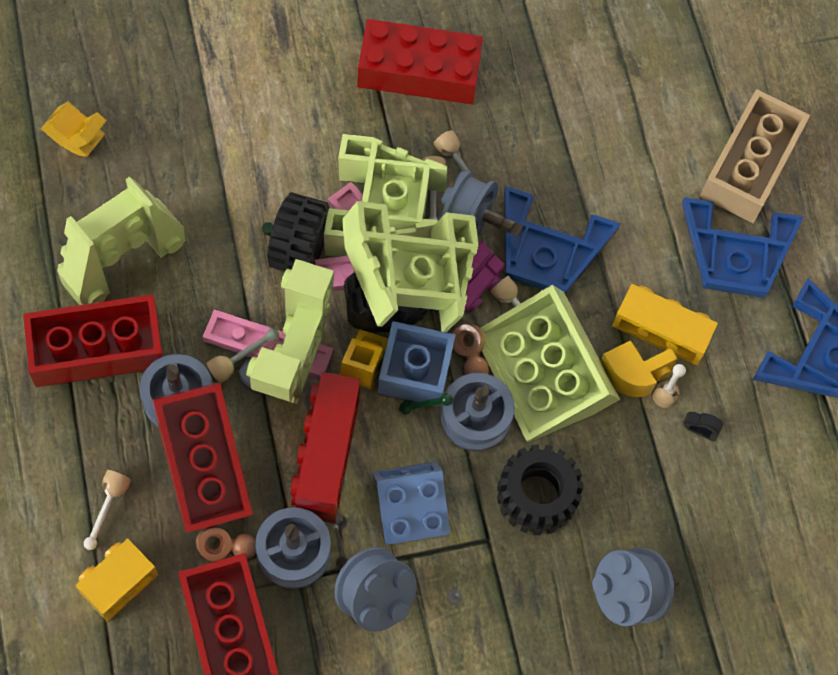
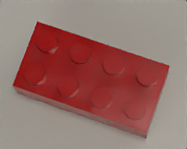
M367 19L358 64L357 87L473 105L483 36Z
M154 294L23 314L28 369L36 388L145 371L157 359L164 357Z
M321 372L319 383L313 382L310 395V402H312L310 413L306 414L304 423V443L306 444H300L297 464H299L298 474L300 476H293L290 495H292L291 505L313 512L323 522L336 524L360 402L361 379Z
M213 383L153 398L152 403L186 533L253 515L221 384Z
M243 553L178 572L204 675H279L246 554Z

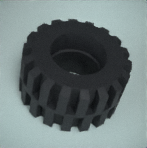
M294 192L288 194L278 210L270 235L267 254L270 268L284 272L286 269L292 270L296 259L315 265V260L320 258L324 246V230L330 208L328 202Z
M352 273L344 281L348 323L356 329L368 332H390L393 321L414 325L427 314V309L398 306V311L382 327L377 326L356 273Z
M539 444L531 445L530 451H527L524 447L518 450L517 456L512 455L508 459L507 465L503 468L497 491H499L497 502L502 504L500 510L502 515L510 516L509 523L513 527L517 523L522 525L520 531L527 533L528 529H534V535H541L543 530L550 534L554 533L557 527L563 528L568 520H571L581 501V493L584 489L583 482H580L582 477L580 469H573L576 462L572 457L566 460L564 458L566 452L559 449L558 453L552 451L553 446L545 445L544 450L539 449ZM529 477H543L555 486L558 498L551 503H536L525 495L521 482Z

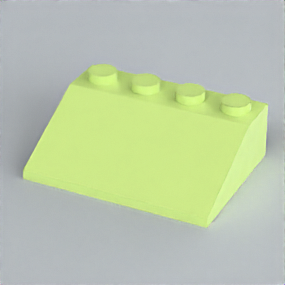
M554 285L549 286L480 328L485 335V345L482 352L494 377L502 381L511 392L514 400V417L527 442L588 418L620 400L565 293Z

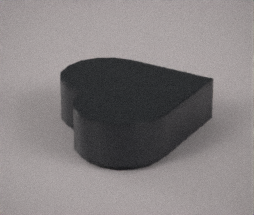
M688 412L683 421L686 429L710 441H716L724 425L722 420L707 413Z

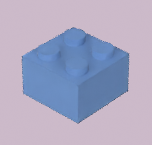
M393 321L379 376L378 394L415 402L440 398L445 388L455 334Z

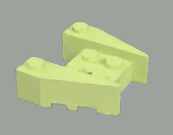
M343 134L338 156L339 180L365 183L362 202L387 205L390 234L431 239L430 229L439 220L424 219L428 190L446 191L447 166L430 159L420 160L408 155L407 150L399 147L396 150L383 145V141L374 137ZM329 208L324 230L325 255L336 257L348 255L344 244L342 219L349 210Z
M131 177L126 179L128 187L126 190L78 222L72 216L67 218L64 234L68 237L67 244L62 246L60 253L64 258V262L58 264L57 272L62 285L79 305L103 302L110 291L102 268L115 264L121 255L131 248H138L147 241L162 258L168 253L172 254L178 251L186 241L184 228L158 198H155L148 190H144Z
M356 201L342 219L344 244L377 326L382 327L398 311V306L439 310L442 332H447L463 317L467 300L465 294L468 281L472 277L473 257L477 254L478 249L475 216L446 212L430 229L431 239L390 234L388 207L386 204Z
M298 259L295 260L292 270L286 269L281 282V288L285 289L286 322L283 333L286 336L283 345L277 344L274 351L261 347L258 358H251L246 375L250 377L252 390L298 405L301 404V395L318 348L324 342L326 331L324 315L327 316L329 313L330 304L328 300L333 290V270Z

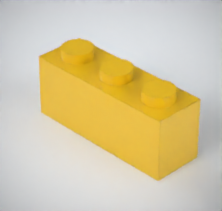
M631 283L612 327L664 351L671 348L677 357L697 366L707 349L718 323L711 320L704 313L693 312L683 307L676 300L665 299L654 294L648 287L637 286Z

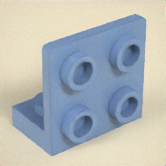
M437 462L372 472L374 486L378 492L384 541L387 545L450 534L443 472Z

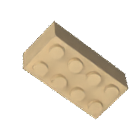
M756 89L711 171L699 197L754 224L810 115Z

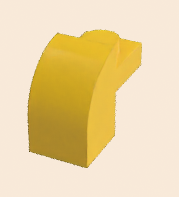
M67 101L53 112L41 127V130L65 149L76 155L87 157L105 135L100 128L107 120L98 112L86 117Z
M360 329L356 339H351L341 363L340 375L361 379L360 386L371 390L378 377L388 338Z
M630 340L604 353L600 362L615 390L630 397H644L652 393L658 381L665 379L672 373L677 357L670 348L643 361Z

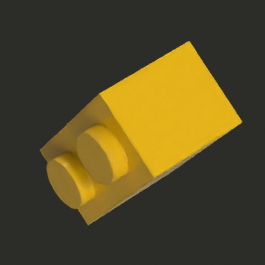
M128 538L122 544L118 542L111 546L105 553L106 558L96 567L94 565L88 567L79 576V582L75 585L80 594L107 622L158 576L156 567Z

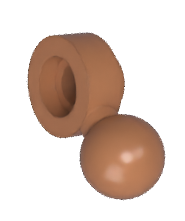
M473 324L458 326L453 332L455 334L453 349L459 355L466 356L467 358L463 368L464 374H488V364L478 354L485 345L483 331ZM470 334L474 338L472 345H469L467 341Z
M214 525L203 528L196 538V547L199 553L209 561H219L225 558L229 552H233L234 556L245 553L247 560L256 555V538L250 534L243 533L232 539L224 528ZM210 537H218V543L215 546H207V541Z

